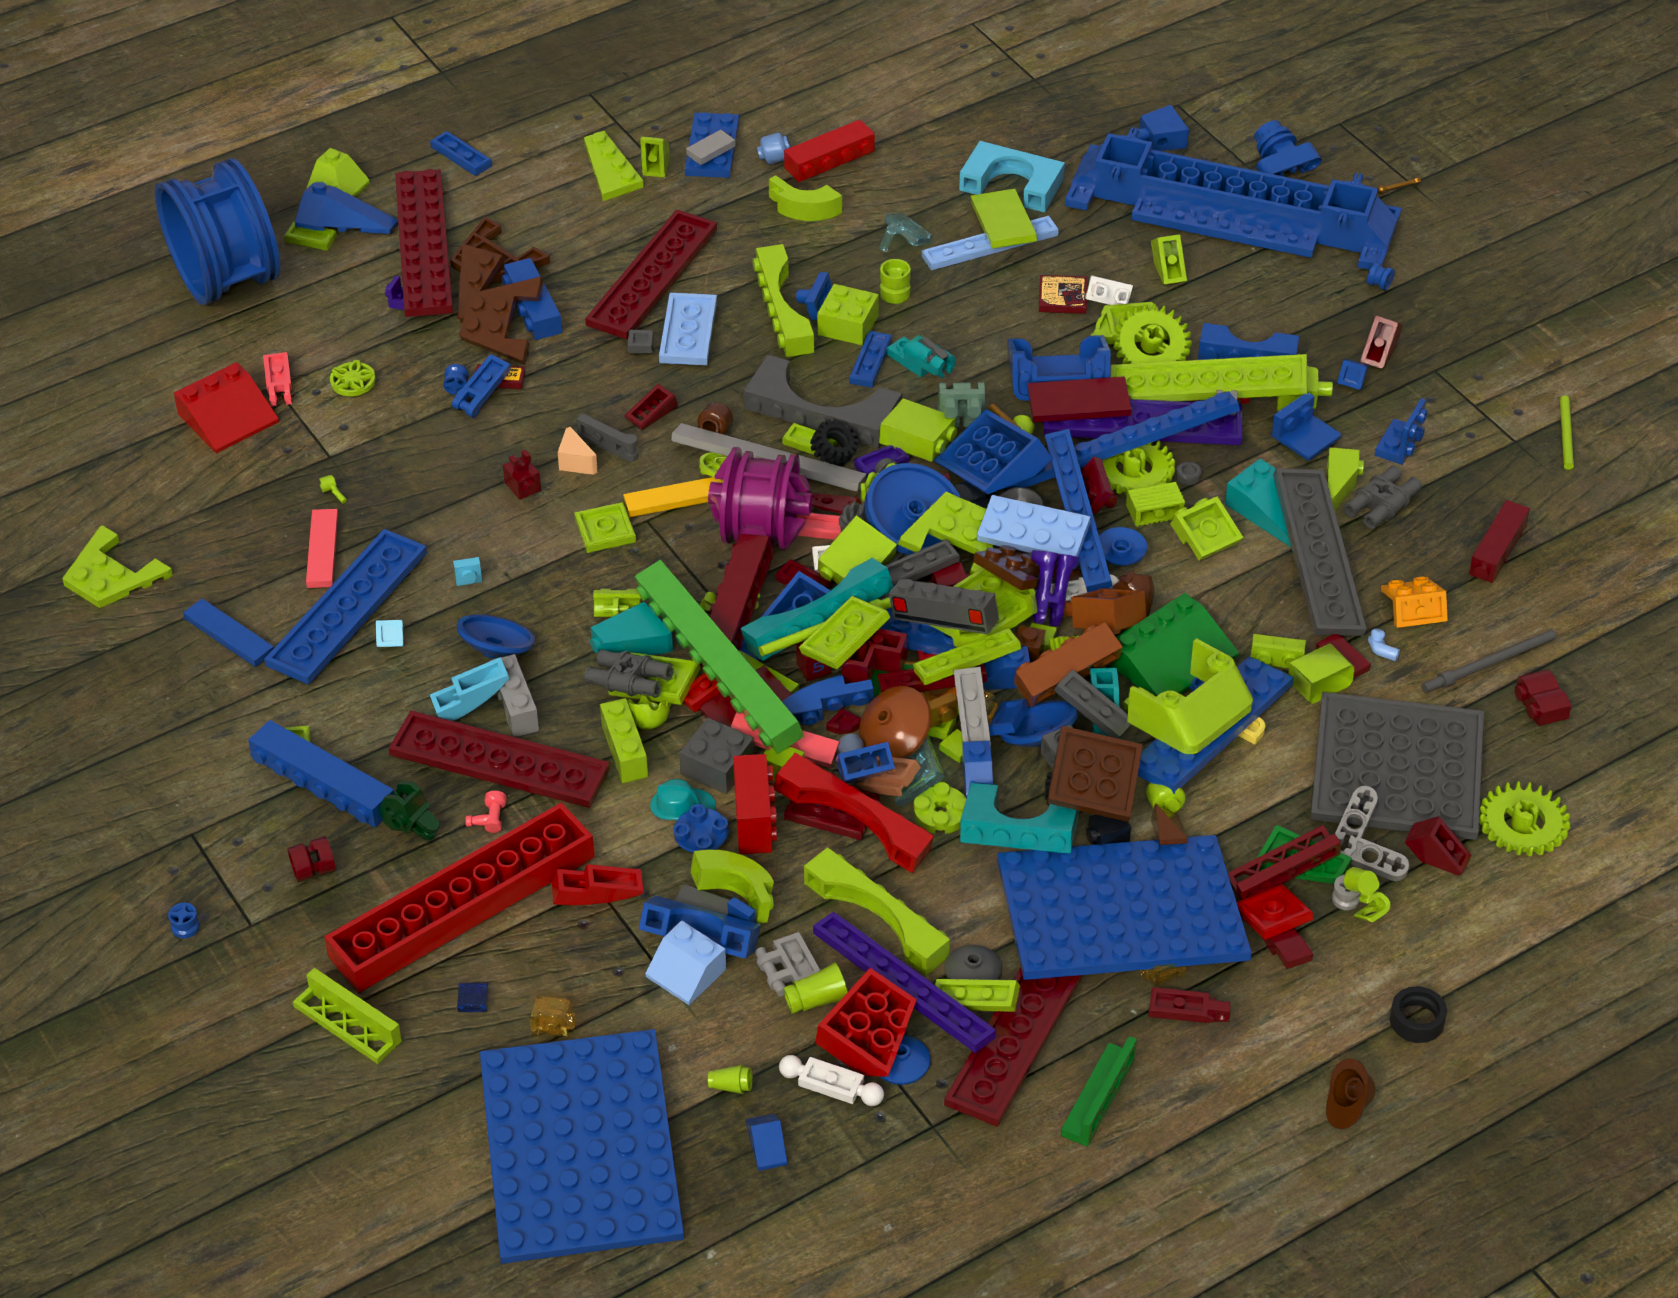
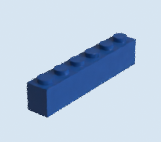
M271 720L248 739L250 755L255 762L268 766L276 774L289 778L297 786L310 790L318 798L325 799L334 804L339 810L347 811L362 823L366 822L376 828L383 821L378 810L386 795H393L394 789Z

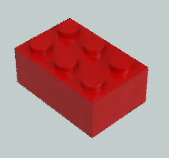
M766 754L733 756L739 854L772 853V841H777L776 825H771L776 823L775 804H770V802H775L773 783H768L773 781L772 765H767Z

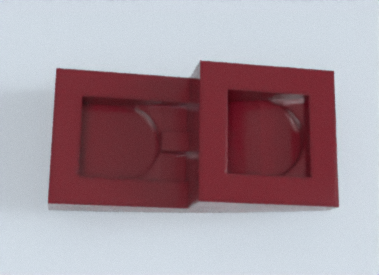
M1294 928L1264 940L1271 954H1277L1286 969L1310 962L1313 959L1312 951Z

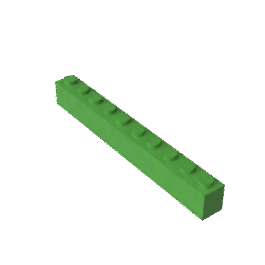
M661 559L634 576L638 583L636 591L643 601L648 599L653 613L657 617L661 615L664 618L662 622L670 633L674 631L677 634L675 637L683 649L686 647L690 649L689 654L697 665L701 663L704 666L702 669L710 681L716 680V686L724 698L727 696L731 698L730 703L738 714L743 713L746 716L744 720L752 731L757 729L760 733L758 736L766 748L771 746L779 754L804 737L798 720Z

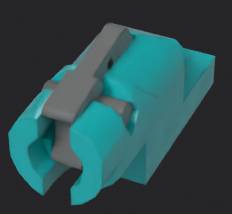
M921 335L916 336L912 340L902 337L887 347V355L919 377L931 373L944 378L942 370L950 374L955 366V357Z

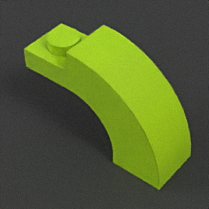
M776 175L769 179V197L774 202H777L778 212L786 217L802 221H821L842 214V195L828 185L816 190L806 191L790 186Z

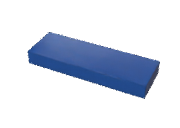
M448 131L430 141L431 148L474 176L492 167V160Z
M874 331L868 332L849 377V384L873 388L887 355V347L892 343V335Z

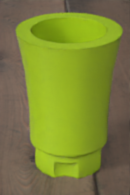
M836 962L814 974L794 981L793 984L783 989L784 997L791 1013L801 1010L805 1012L819 1006L839 1002L848 992Z

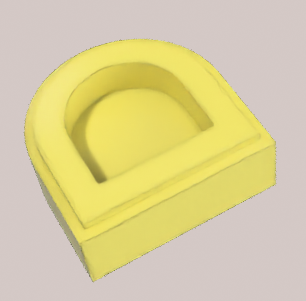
M1258 717L1238 736L1256 745L1265 732L1264 720Z

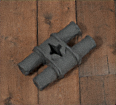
M1394 465L1390 466L1384 473L1374 475L1369 483L1356 490L1355 496L1344 504V513L1349 517H1354L1365 507L1371 509L1372 511L1364 516L1363 522L1368 528L1374 529L1385 519L1393 518L1399 509L1406 507L1409 504L1410 498L1421 490L1422 484L1416 477H1411L1406 483L1398 487L1394 483L1401 478V470Z
M601 649L597 655L598 665L610 667V669L601 670L588 667L584 673V679H586L585 682L587 684L603 686L609 692L618 691L627 693L629 696L640 694L657 698L661 693V683L648 680L647 678L651 676L670 680L673 676L674 668H672L673 665L671 663L653 660L649 655L640 656L631 654L629 651L615 653Z

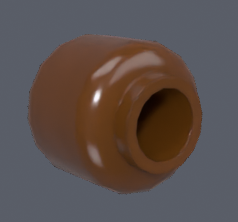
M717 402L711 403L700 413L697 420L698 428L724 435L732 426L733 414L726 405Z

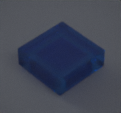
M488 982L459 983L458 1012H487Z

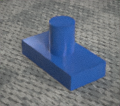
M828 272L819 273L812 289H799L797 291V302L799 304H806L811 321L818 320L817 313L833 286Z

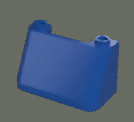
M1104 335L1084 338L1080 343V355L1032 356V348L1027 340L1021 338L1007 339L1012 388L1015 396L1020 400L1029 401L1028 383L1110 377V348Z

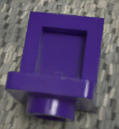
M395 276L391 283L387 284L385 296L388 297L390 308L404 310L400 276Z

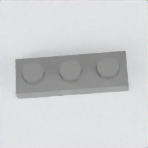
M981 667L954 670L963 742L990 741Z

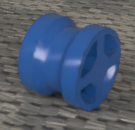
M1376 262L1369 271L1367 284L1372 286L1378 285L1381 290L1386 291L1393 281L1395 270L1390 267L1384 268L1382 264Z
M452 364L445 369V379L443 382L445 391L453 395L459 393L469 378V372L466 367L460 364Z
M178 903L169 910L168 918L174 936L185 939L194 936L200 928L199 920L197 918V911L192 904Z

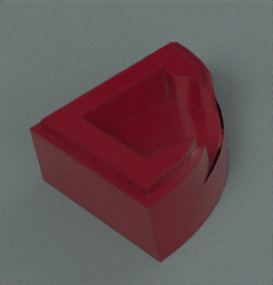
M842 708L826 723V730L835 734L853 733L859 730L861 718Z

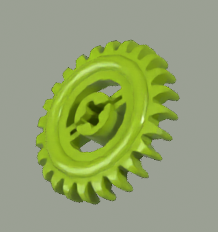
M1155 303L1151 311H1148L1146 304L1143 305L1142 312L1135 306L1133 315L1126 311V320L1120 317L1119 325H1116L1114 328L1116 333L1112 337L1115 341L1113 348L1119 350L1116 356L1124 358L1122 364L1186 361L1185 356L1190 354L1189 347L1192 345V341L1188 340L1191 332L1183 333L1186 331L1188 324L1179 325L1182 316L1173 319L1174 310L1166 315L1165 305L1159 312H1157ZM1164 333L1167 335L1169 345L1163 342ZM1135 338L1141 341V348L1146 353L1154 354L1159 352L1161 354L1157 356H1151L1142 353L1135 344Z
M1158 440L1154 446H1152L1151 442L1102 460L1112 490L1116 489L1118 494L1125 492L1127 496V491L1135 487L1144 488L1155 486L1161 482H1171L1172 476L1175 474V460L1173 459L1172 452H1169L1167 455V446L1160 450L1161 443ZM1146 461L1152 467L1150 473L1145 471ZM1118 462L1123 464V474L1116 468Z
M1520 781L1517 782L1515 790H1512L1507 782L1504 792L1501 791L1500 786H1497L1495 796L1492 791H1489L1487 798H1483L1479 808V823L1482 825L1483 833L1488 834V839L1490 841H1497V847L1505 846L1506 851L1509 853L1515 850L1516 855H1521L1523 852H1526L1527 856H1532L1533 852L1543 855L1544 850L1547 852L1553 851L1554 847L1561 846L1562 840L1567 838L1568 831L1570 830V814L1566 813V805L1558 808L1561 802L1560 797L1555 801H1551L1552 790L1547 795L1542 796V785L1539 786L1537 791L1532 792L1531 782L1528 783L1525 790H1522ZM1506 813L1512 817L1511 828L1504 821ZM1538 815H1540L1544 823L1542 829L1536 825Z

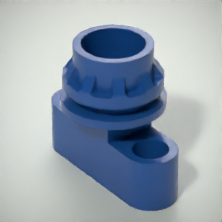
M1278 120L1265 123L1254 134L1257 150L1262 158L1256 165V169L1259 172L1283 176V171L1289 170L1291 173L1296 172L1297 166L1301 173H1305L1315 169L1322 162V158L1311 142L1295 146L1297 142L1295 135L1291 133L1289 128L1282 126Z

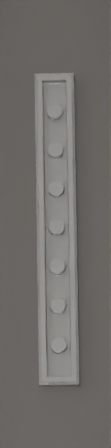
M683 423L672 432L671 441L724 456H728L733 447H740L742 455L745 451H752L754 458L776 460L780 454L785 455L788 461L789 456L792 454ZM799 455L800 474L805 475L808 479L856 492L861 488V483H864L866 480V473Z

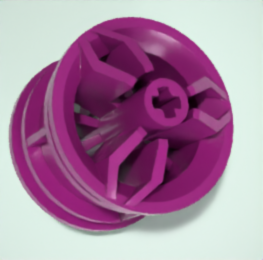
M733 447L715 474V479H721L723 483L711 482L709 486L708 504H710V510L715 522L720 524L722 543L730 544L733 536L735 542H737L739 534L769 536L773 547L779 542L780 550L787 551L806 523V519L796 518V515L810 516L813 494L810 493V486L806 476L800 474L798 454L792 453L788 461L785 455L780 454L776 460L754 458L752 451H745L742 455L740 447Z

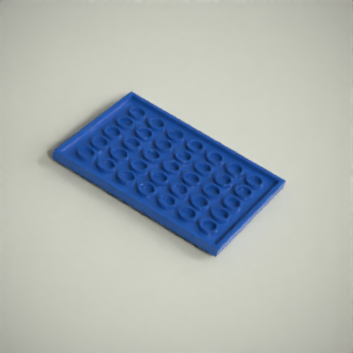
M1216 835L1187 837L1188 843L1160 845L1158 840L1075 846L1072 847L1071 854L1039 850L997 853L998 869L1023 979L1030 980L1250 961L1251 949Z
M655 1029L480 1051L501 1264L684 1240Z

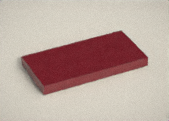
M1125 376L1028 383L1027 390L1033 423L1131 416V405Z

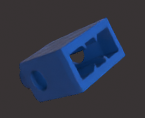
M1172 105L1141 116L1140 129H1138L1139 134L1136 138L1152 142V150L1166 151L1187 148L1189 129Z
M888 742L839 753L836 757L841 780L847 784L877 777L895 769ZM877 755L880 759V766L877 763Z

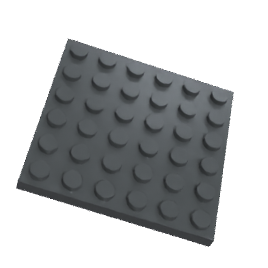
M1322 692L1310 820L1340 823L1353 792L1360 786H1369L1376 791L1378 799L1376 809L1367 827L1410 832L1414 823L1440 816L1457 838L1477 840L1484 711ZM1366 795L1363 799L1360 798V807L1358 810L1362 812L1365 803L1369 801V796ZM1356 817L1349 818L1346 821L1347 824L1362 826V821Z

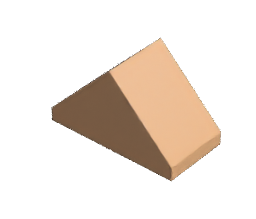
M571 427L566 428L558 450L559 470L592 475L598 473L596 454Z

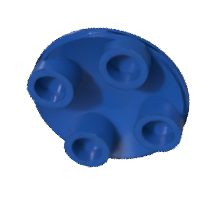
M695 804L689 811L678 818L673 827V832L677 844L684 850L694 853V851L718 849L726 841L729 828L727 819L719 812L705 808L701 804Z

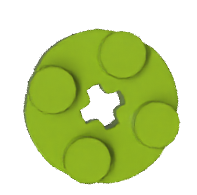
M938 782L933 787L921 791L914 799L915 821L920 827L930 833L936 834V830H945V834L955 832L961 828V816L966 797L957 789L949 787L947 783ZM938 807H944V808H946V811H945V812L942 811V810H939V811L937 812V811H935V810H936V808H938Z

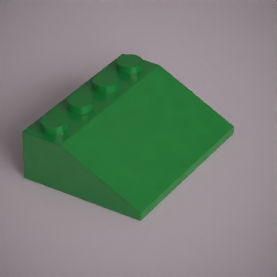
M1184 593L1118 635L1116 638L1123 647L1120 658L1109 665L1117 668L1120 674L1138 688L1141 687L1155 696L1169 690L1183 694L1190 689L1189 686L1192 685V681L1195 676L1190 674L1193 641L1196 638L1229 655L1233 660L1239 656V652L1205 607L1187 593Z

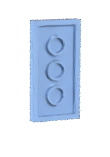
M669 294L659 352V363L708 364L717 295Z
M992 495L977 533V541L997 546L1008 545L1016 548V550L1028 553L1036 550L1078 557L1091 520L1090 516Z

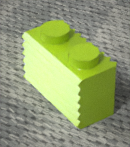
M1161 482L1155 486L1135 487L1127 491L1126 506L1137 527L1144 524L1148 525L1149 523L1153 524L1154 522L1158 523L1159 521L1167 522L1168 520H1173L1174 513L1184 508L1185 505L1183 495H1181L1176 482Z

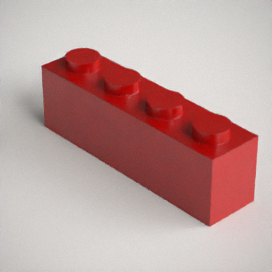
M859 119L784 150V168L798 182L804 181L874 152L875 133Z

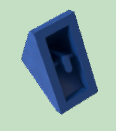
M775 1114L745 1119L758 1171L786 1166L787 1158L780 1119Z

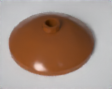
M896 686L881 692L869 703L860 721L859 736L864 741V747L888 742L892 757L908 758L920 748L929 733L932 717L930 705L919 691L911 687Z

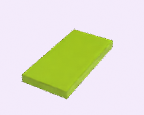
M1015 189L971 195V204L992 249L1037 241L1035 229Z

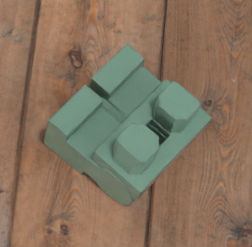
M970 382L953 383L952 389H946V383H939L937 410L943 412L945 418L956 417L955 427H960V417H963V427H968L985 410L984 382H978L976 389H971Z

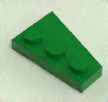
M1276 825L1257 858L1301 835ZM1311 840L1309 846H1311V845H1313V844H1315V843H1317V842ZM1291 850L1287 852L1285 859L1299 851ZM1340 853V855L1294 879L1334 884L1339 876L1346 874L1352 864V858ZM1267 862L1263 864L1260 871L1274 865L1275 863Z

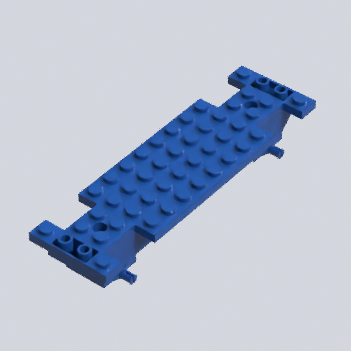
M1131 127L1128 135L1108 133L1104 143L1099 146L1090 144L1065 198V206L1088 210L1093 197L1135 205L1131 219L1134 221L1312 258L1317 244L1353 252L1356 251L1361 253L1358 268L1370 270L1376 262L1383 266L1402 209L1385 205L1377 196L1378 188L1369 187L1361 183L1363 180L1361 173L1359 177L1358 173H1355L1352 181L1332 179L1330 186L1152 150V142L1136 138L1139 134V130L1136 127L1135 129Z

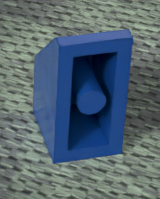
M1027 646L983 663L987 673V682L983 683L984 690L1017 688L1014 684L1016 670L1023 663L1030 662Z
M990 741L962 742V771L966 799L971 783L993 785Z

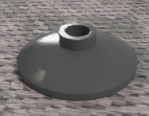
M964 945L956 948L949 954L945 961L944 970L947 979L999 980L1002 966L999 957L989 948L981 945Z

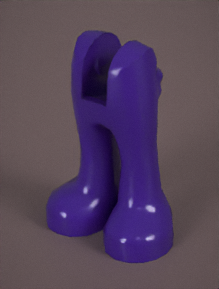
M1032 550L1031 560L1039 565V581L1036 591L1038 609L1037 613L1033 614L1034 622L1042 625L1046 619L1047 607L1051 608L1050 626H1059L1064 616L1069 578L1072 570L1078 566L1079 557ZM1056 564V583L1053 594H1051L1050 588L1052 583L1054 567Z

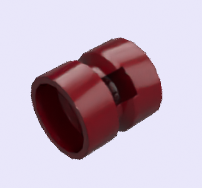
M326 836L311 840L309 846L301 843L287 848L297 882L313 878L315 872L323 875L336 871L333 854ZM312 854H316L318 862L314 864L312 863V859L310 856Z

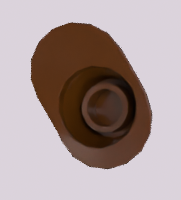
M1351 1058L1342 1060L1336 1065L1331 1075L1326 1116L1328 1122L1338 1129L1349 1128L1355 1124L1362 1115L1363 1109L1372 1102L1375 1095V1083L1367 1073L1364 1065L1358 1060Z

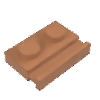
M877 756V763L880 766V759ZM892 757L895 769L880 776L865 779L863 782H858L857 786L860 790L871 793L901 797L903 794L901 792L902 788L908 787L921 766L916 760Z

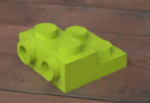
M1218 496L1210 500L1204 498L1190 509L1184 507L1174 513V518L1170 523L1182 544L1188 543L1199 561L1240 543L1244 538Z

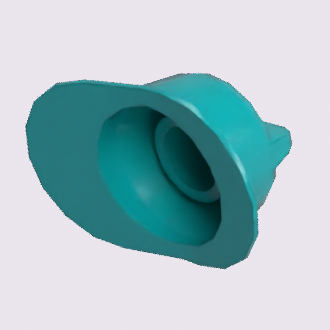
M671 779L662 785H658L657 793L653 796L650 807L653 814L660 819L678 820L681 815L689 811L695 804H701L705 808L716 810V802L712 795L706 791L692 788L688 782L682 779Z

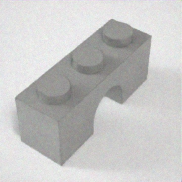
M515 654L501 657L510 679L496 694L498 700L503 701L506 720L512 736L518 737L539 731L537 709Z

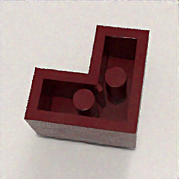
M879 628L842 664L844 683L849 684L871 680L875 669L886 672L902 671L908 656L907 634Z

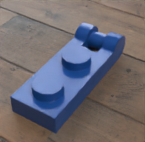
M490 354L452 401V407L459 411L464 410L466 415L475 418L481 406L511 371V365ZM469 397L473 398L471 402H468L466 400Z

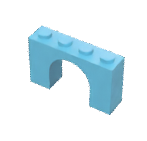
M979 141L960 171L959 190L975 195L982 194L990 180L1002 174H1017L1029 180L1024 188L1023 206L1045 213L1064 181L1065 162Z

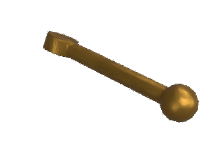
M1421 177L1389 186L1380 185L1378 186V193L1384 194L1387 190L1422 182Z

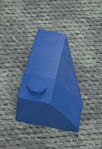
M323 182L312 183L304 191L295 219V226L324 231L325 227H338V231L346 232V229L359 228L363 233L390 234L399 225L398 219Z
M798 571L763 616L775 615L802 607L819 599L831 590ZM743 640L740 651L759 662L762 661L748 651L745 640Z

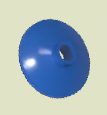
M1114 527L1105 530L1099 535L1105 560L1111 564L1131 565L1140 561L1147 552L1145 538L1133 529Z
M904 1035L889 1076L880 1078L897 1085L911 1084L918 1081L927 1073L930 1066V1054L927 1047L918 1039Z

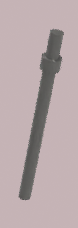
M1551 629L1455 670H1445L1438 673L1436 678L1422 683L1421 688L1427 693L1439 687L1446 688L1451 686L1458 679L1556 639V633Z

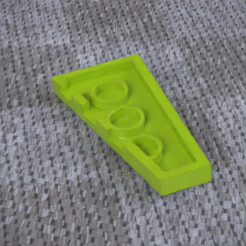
M605 131L584 137V145L592 164L593 173L597 179L602 201L644 188L643 179Z

